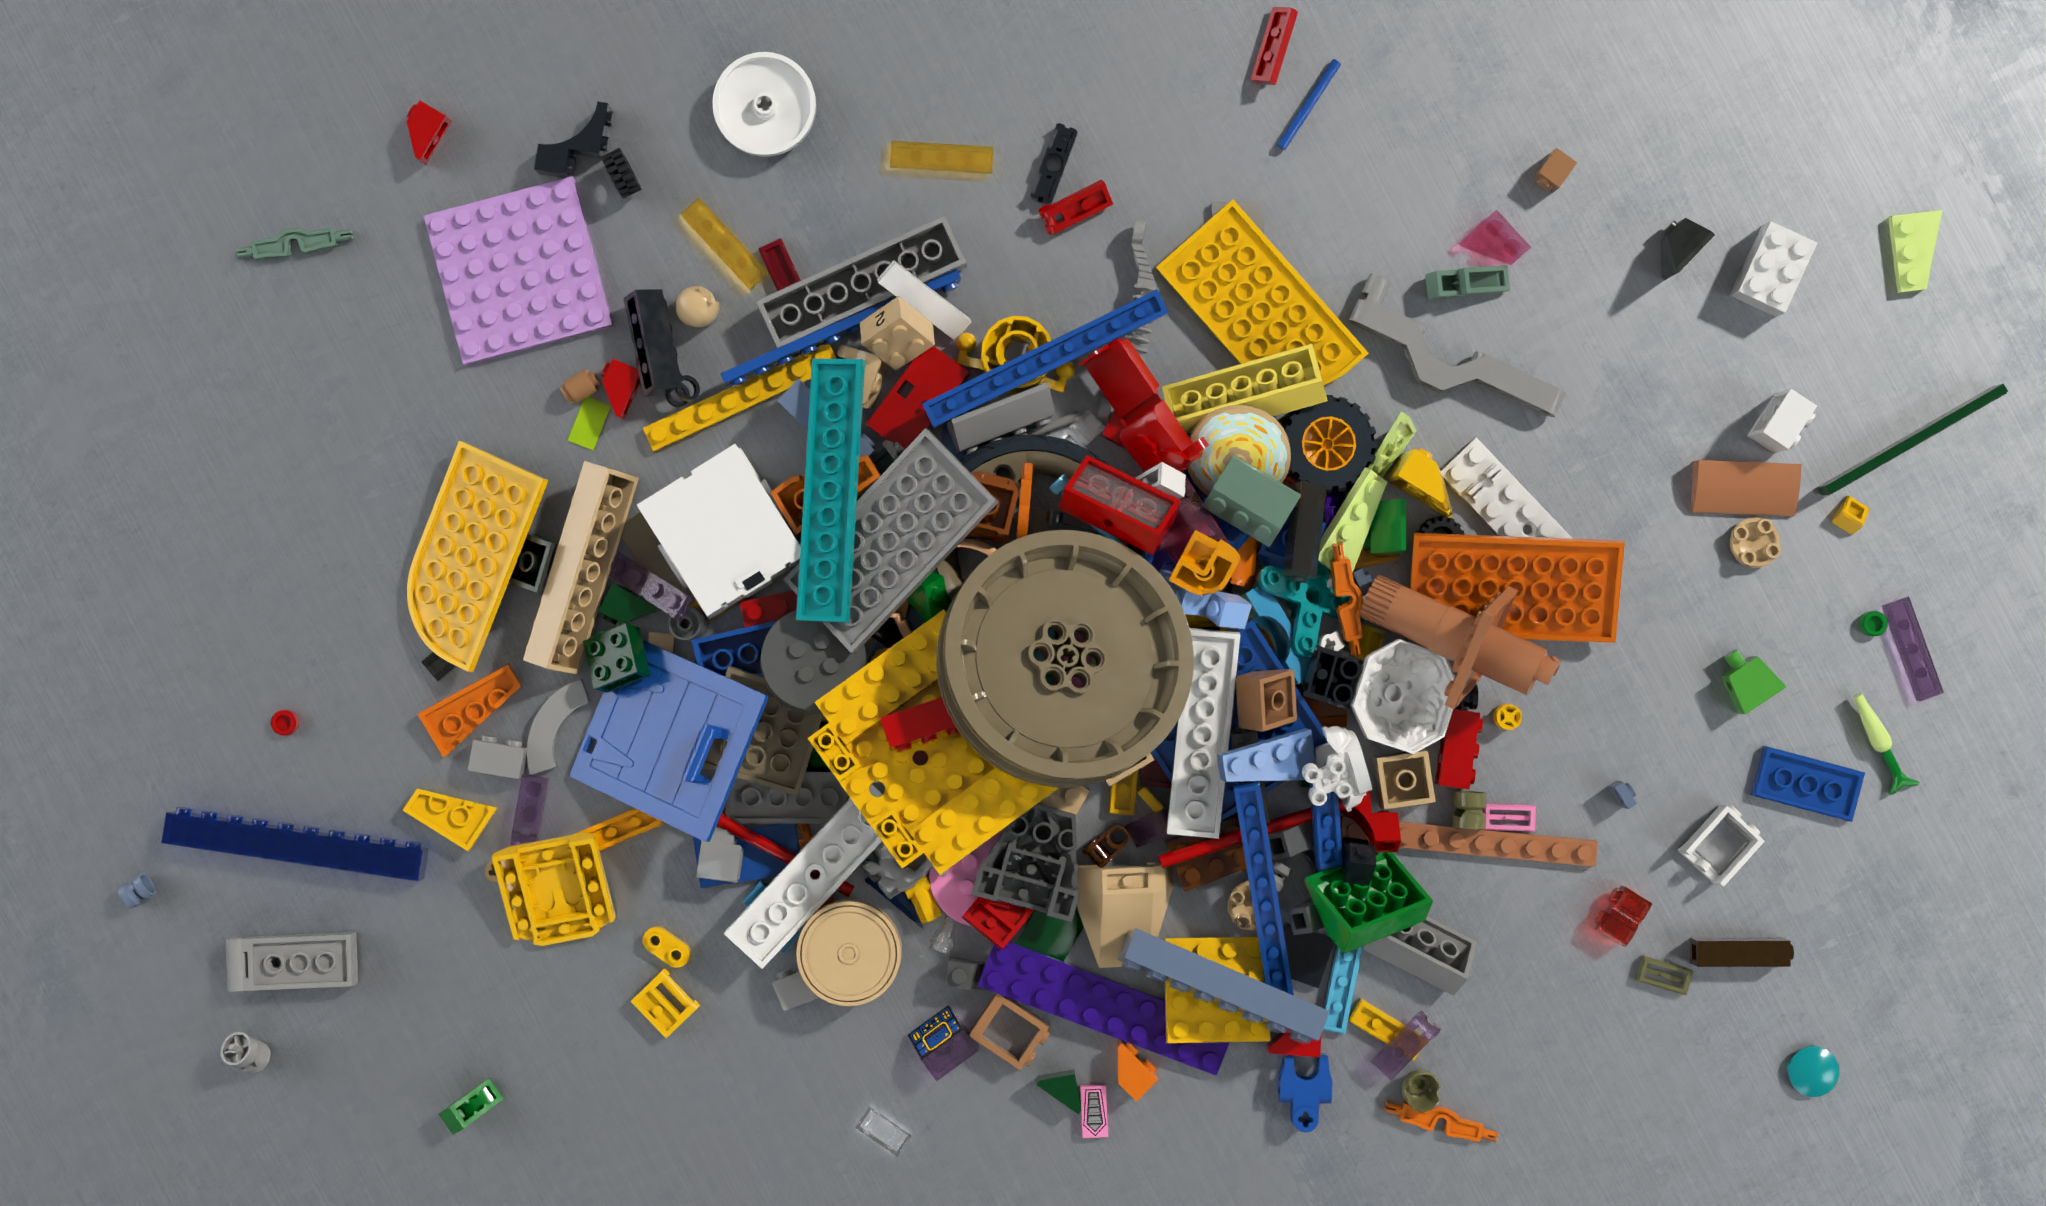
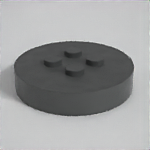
M797 610L779 619L769 630L761 651V674L769 692L781 704L797 712L819 714L821 711L815 702L866 666L865 646L863 645L855 654L851 653L823 622L796 620Z

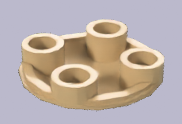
M1747 518L1739 522L1732 530L1730 537L1731 551L1735 559L1745 566L1751 568L1764 567L1772 563L1781 553L1780 536L1769 519Z
M1249 881L1238 884L1231 891L1227 901L1228 914L1240 929L1255 931L1257 928Z

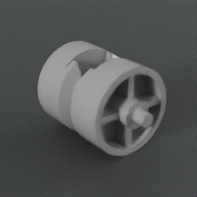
M235 1032L229 1035L221 1047L222 1060L226 1064L247 1074H257L264 1070L271 1056L270 1049L266 1043L243 1032Z

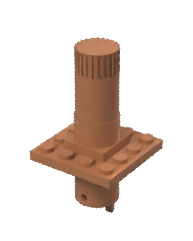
M1378 575L1369 588L1361 606V618L1430 649V651L1454 662L1451 671H1454L1457 675L1453 681L1449 682L1444 695L1448 696L1445 705L1452 709H1455L1480 681L1482 675L1528 695L1536 680L1548 685L1552 676L1557 674L1561 661L1555 656H1548L1549 650L1502 629L1518 590L1509 586L1503 593L1498 592L1495 599L1492 598L1489 605L1486 604L1483 611H1480L1477 617Z

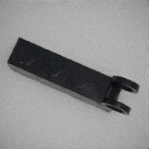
M634 290L623 299L643 396H665L670 405L677 408L683 407L689 401L699 396L700 386L695 378L689 375L682 376L679 371L678 354L674 347L672 326L669 323L667 301L664 298L663 290ZM682 381H689L693 385L694 394L690 396L687 386L681 383ZM675 390L683 402L675 401L671 396V392Z

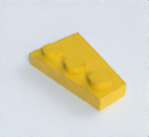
M416 789L403 809L407 814L470 852L498 810L496 807L421 789Z

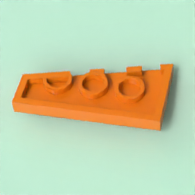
M510 663L427 707L417 715L444 758L512 696L522 684Z

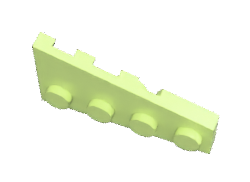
M1402 411L1400 412L1374 455L1376 456L1374 464L1370 463L1367 467L1383 479L1417 432L1410 416Z

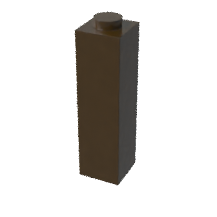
M1782 937L1690 938V963L1697 967H1791V960L1794 958V948L1791 941Z

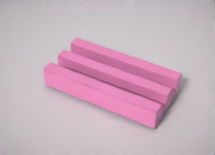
M1487 804V807L1484 808L1486 829L1483 830L1535 831V805ZM1490 809L1530 811V815L1490 814ZM1489 819L1529 821V825L1489 824Z

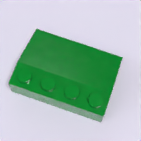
M1392 852L1376 853L1377 866L1369 886L1344 883L1342 866L1329 868L1305 877L1304 882L1329 937L1343 954L1425 921L1433 900Z

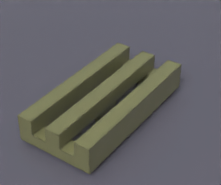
M1642 955V962L1638 967L1639 972L1635 980L1687 995L1693 970ZM1651 963L1684 973L1686 976L1685 978L1649 968L1647 965ZM1645 972L1683 983V986L1679 988L1646 978L1644 975Z

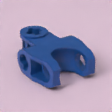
M1320 1053V1057H1317L1315 1071L1305 1077L1295 1073L1293 1055H1283L1282 1065L1278 1075V1101L1290 1103L1291 1121L1296 1129L1301 1132L1313 1131L1319 1121V1104H1331L1332 1078L1326 1053ZM1303 1112H1306L1310 1117L1305 1119V1123H1302L1299 1118L1303 1116Z

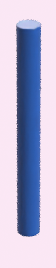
M1335 59L1331 61L1278 142L1277 146L1279 148L1287 149L1340 68L1341 63Z

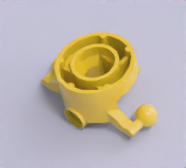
M1010 316L999 320L988 330L982 342L981 359L967 357L968 352L973 351L976 347V338L973 334L966 332L960 334L956 340L957 348L960 350L956 363L968 368L981 370L984 374L1007 362L1005 360V352L1011 346L1012 342L1010 340L1029 344L1026 347L1027 353L1050 342L1051 338L1039 322L1029 317ZM1070 361L1056 368L1055 371L1059 377L1058 381L1047 378L1046 374L1005 394L1013 396L1048 382L1050 390L1064 393L1067 379H1070L1075 374V365Z

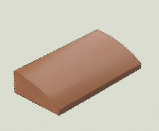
M1713 460L1693 461L1691 512L1795 516L1802 464Z

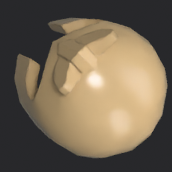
M691 286L682 290L676 299V314L685 325L701 328L709 326L718 317L720 311L719 302L715 301L713 294L708 289L701 286Z

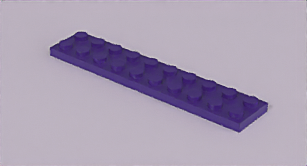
M1010 941L1002 951L992 944L977 986L1216 1076L1230 1043H1166L1164 999Z

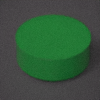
M1868 611L1861 616L1859 627L1867 636H1880L1886 631L1888 621L1883 613Z

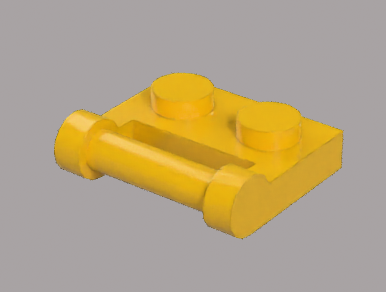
M666 968L631 1000L632 1004L665 1038L700 1006L696 1000L693 1001L674 982ZM660 983L686 1008L682 1013L656 988Z

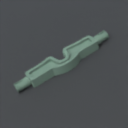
M292 228L282 231L273 238L252 241L249 247L236 248V255L238 259L253 256L257 260L290 257L293 240H298L302 253L309 254L327 248L338 247V242L353 240V235H351L353 232L351 229L336 232L333 228L314 231Z

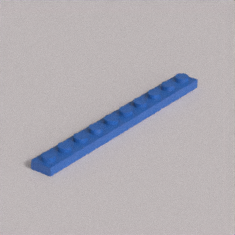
M955 269L924 284L936 293L942 290L944 293H948L958 288L957 284L960 283L961 277L958 270ZM896 296L720 373L726 386L731 384L732 387H736L745 383V378L752 374L758 377L769 372L770 366L777 363L779 366H783L794 360L793 356L802 353L803 356L811 354L817 350L816 346L822 343L831 345L841 339L840 335L847 332L850 335L860 332L861 321L895 299Z
M1156 289L923 403L922 406L933 428L1165 316L1169 312Z
M1260 781L1233 785L1265 983L1294 996Z

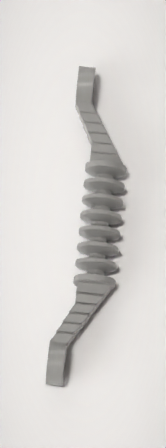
M1142 220L1135 221L1131 243L1139 270L1137 284H1134V289L1138 290L1140 294L1132 295L1134 300L1156 289L1159 292L1142 247L1146 221ZM1144 325L1132 331L1133 335H1125L1124 339L1130 340L1138 354H1146L1148 350L1141 347V344H1148L1150 340L1143 337V334H1149L1152 330ZM1103 394L1098 421L1108 423L1111 404Z

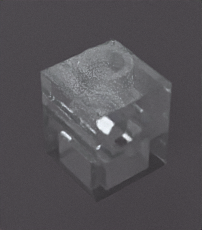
M1088 409L1065 430V433L1068 435L1065 439L1086 448L1104 431L1105 427Z

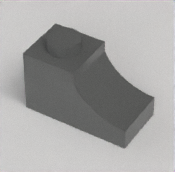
M949 956L945 986L964 990H987L977 986L985 962Z

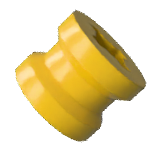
M1511 704L1497 706L1492 715L1495 725L1506 730L1517 728L1522 721L1520 709Z

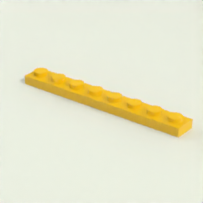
M825 343L817 347V350L811 354L799 355L786 365L773 367L769 372L761 376H754L741 385L730 387L644 427L643 430L652 450L656 452L784 393L798 378L803 383L806 380L810 381L812 359H837L831 345H826Z

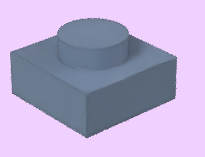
M1362 568L1353 571L1352 574L1354 583L1359 587L1362 596H1365L1373 580L1369 572L1364 573Z
M1617 780L1609 785L1622 808L1630 809L1637 804L1633 798L1636 796L1635 791L1629 783L1625 784Z

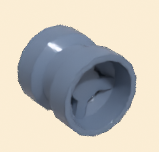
M143 873L135 876L132 882H126L117 889L121 900L129 908H134L140 904L142 899H148L156 893L152 881Z

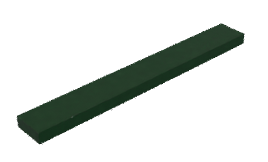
M2004 383L1990 387L1818 486L1817 489L1823 496L1833 494L2007 394V388Z

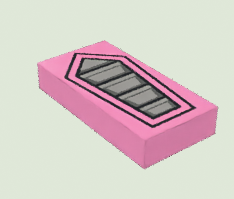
M1106 1084L1080 1085L1082 1138L1108 1137Z

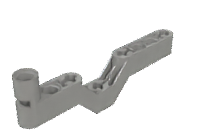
M1371 273L1361 292L1366 297L1364 300H1357L1348 321L1402 347L1415 382L1440 393L1474 381L1550 417L1556 416L1566 393L1551 384L1478 351H1475L1470 362L1456 367L1431 357L1423 337L1426 327L1381 305L1391 282L1376 274Z

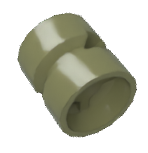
M1453 791V806L1456 807V811L1452 813V827L1475 830L1486 829V814L1482 812V809L1487 807V793Z

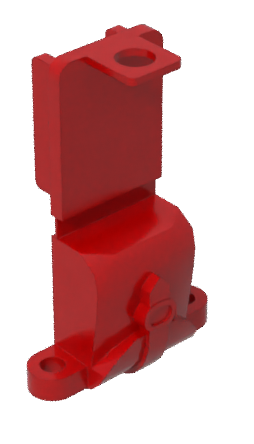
M1117 338L1079 363L1080 366L1085 364L1086 369L1119 418H1123L1127 426L1120 430L1119 438L1126 450L1142 468L1143 473L1161 462L1182 472L1188 468L1189 464L1201 457L1200 451L1209 446L1204 437L1195 443L1190 440L1166 402L1162 401L1158 395L1157 388L1159 383L1129 339Z

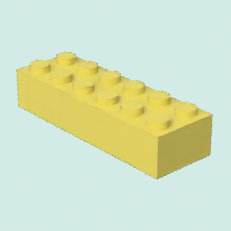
M1312 344L1162 386L1166 404L1186 433H1191L1204 416L1226 406H1252L1269 413L1271 416H1277L1328 401Z

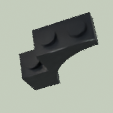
M597 101L595 112L587 126L571 139L556 144H538L534 170L542 175L567 178L570 177V172L575 170L576 158L573 157V154L595 158L604 156L605 152H608L610 148L608 130L609 127H613L615 113L610 105Z

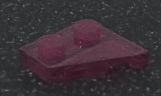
M1497 209L1459 243L1463 248L1512 265L1531 248Z

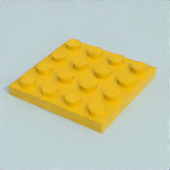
M1258 937L1163 939L1265 983ZM1165 980L1166 1043L1270 1041V1030L1265 1028L1266 1023H1252L1241 1018L1243 1014L1241 1012L1229 1013L1218 1008L1219 1003L1215 1001L1213 1003L1200 1001L1194 998V992L1183 993L1170 987L1171 983Z

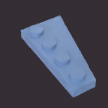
M1307 728L1217 754L1220 779L1226 782L1305 780L1302 775V768L1308 763L1316 764L1312 731Z

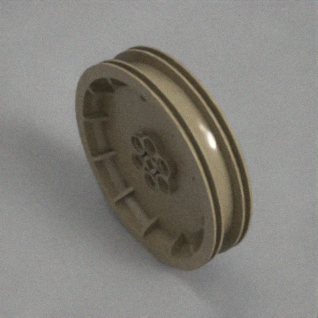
M1052 530L1016 539L993 552L975 568L953 598L943 619L937 643L936 666L939 688L948 714L962 737L982 758L999 770L1017 779L1041 786L1069 788L1087 786L1110 779L1136 764L1163 742L1179 720L1188 700L1193 679L1194 651L1189 624L1177 596L1163 576L1148 561L1130 548L1097 534L1075 530ZM1048 630L1056 631L1059 636L1058 640L1051 639L1048 636ZM1074 632L1081 633L1084 636L1085 642H1078L1074 638ZM1033 651L1043 653L1044 661L1036 660ZM1063 655V657H1065L1067 655L1069 657V661L1067 662L1066 660L1063 662L1061 660V656ZM1086 656H1092L1096 660L1095 667L1090 666L1086 662ZM1050 674L1054 676L1056 685L1048 684L1045 675ZM1072 677H1077L1082 681V688H1077L1072 684Z

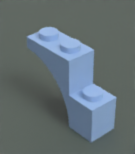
M1160 570V574L1174 591L1185 614L1205 616L1220 627L1245 629L1252 604L1241 596L1220 591L1200 596L1168 581L1172 572Z

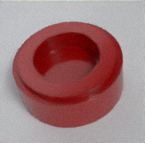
M291 710L277 711L271 718V727L278 735L293 734L299 726L298 716Z

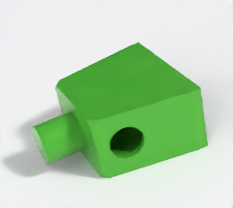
M1738 649L1724 656L1731 669L1721 677L1737 713H1749L1786 688L1785 684L1758 656H1750L1744 660Z

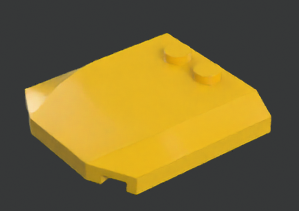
M583 832L510 846L493 853L491 858L514 940L519 941L521 938L533 941L535 945L545 946L592 937L604 925L615 920L616 915L595 834Z

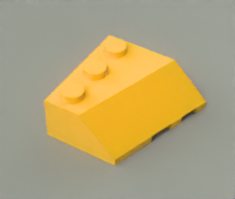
M1422 448L1418 450L1412 449L1401 454L1386 481L1442 516L1452 518L1453 514L1446 484L1437 462L1431 459L1433 455Z

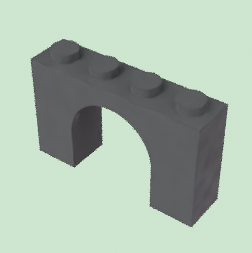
M1312 821L1268 834L1272 860L1301 854L1310 864L1313 874L1324 871H1318L1315 867ZM1311 895L1305 902L1286 910L1293 935L1313 933L1324 928Z

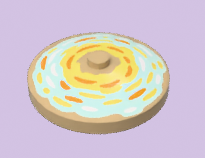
M1231 405L1216 409L1204 416L1196 424L1189 436L1193 443L1204 437L1209 444L1208 447L1199 452L1201 457L1188 465V472L1193 482L1207 496L1233 454L1281 483L1286 478L1291 462L1288 436L1281 424L1273 416L1261 409L1246 405Z

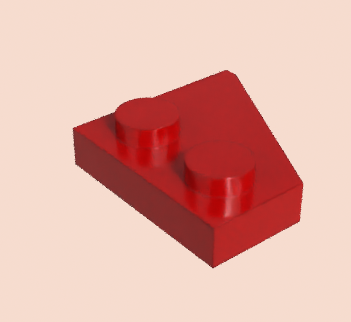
M978 897L962 918L1002 951L1034 911L1030 908L1024 909L1011 906L1010 903L995 902Z

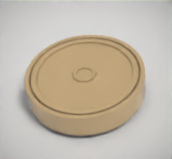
M856 899L835 901L819 909L803 927L796 951L798 969L809 989L821 999L840 1006L862 1005L882 995L894 981L902 959L901 938L891 918L877 906Z

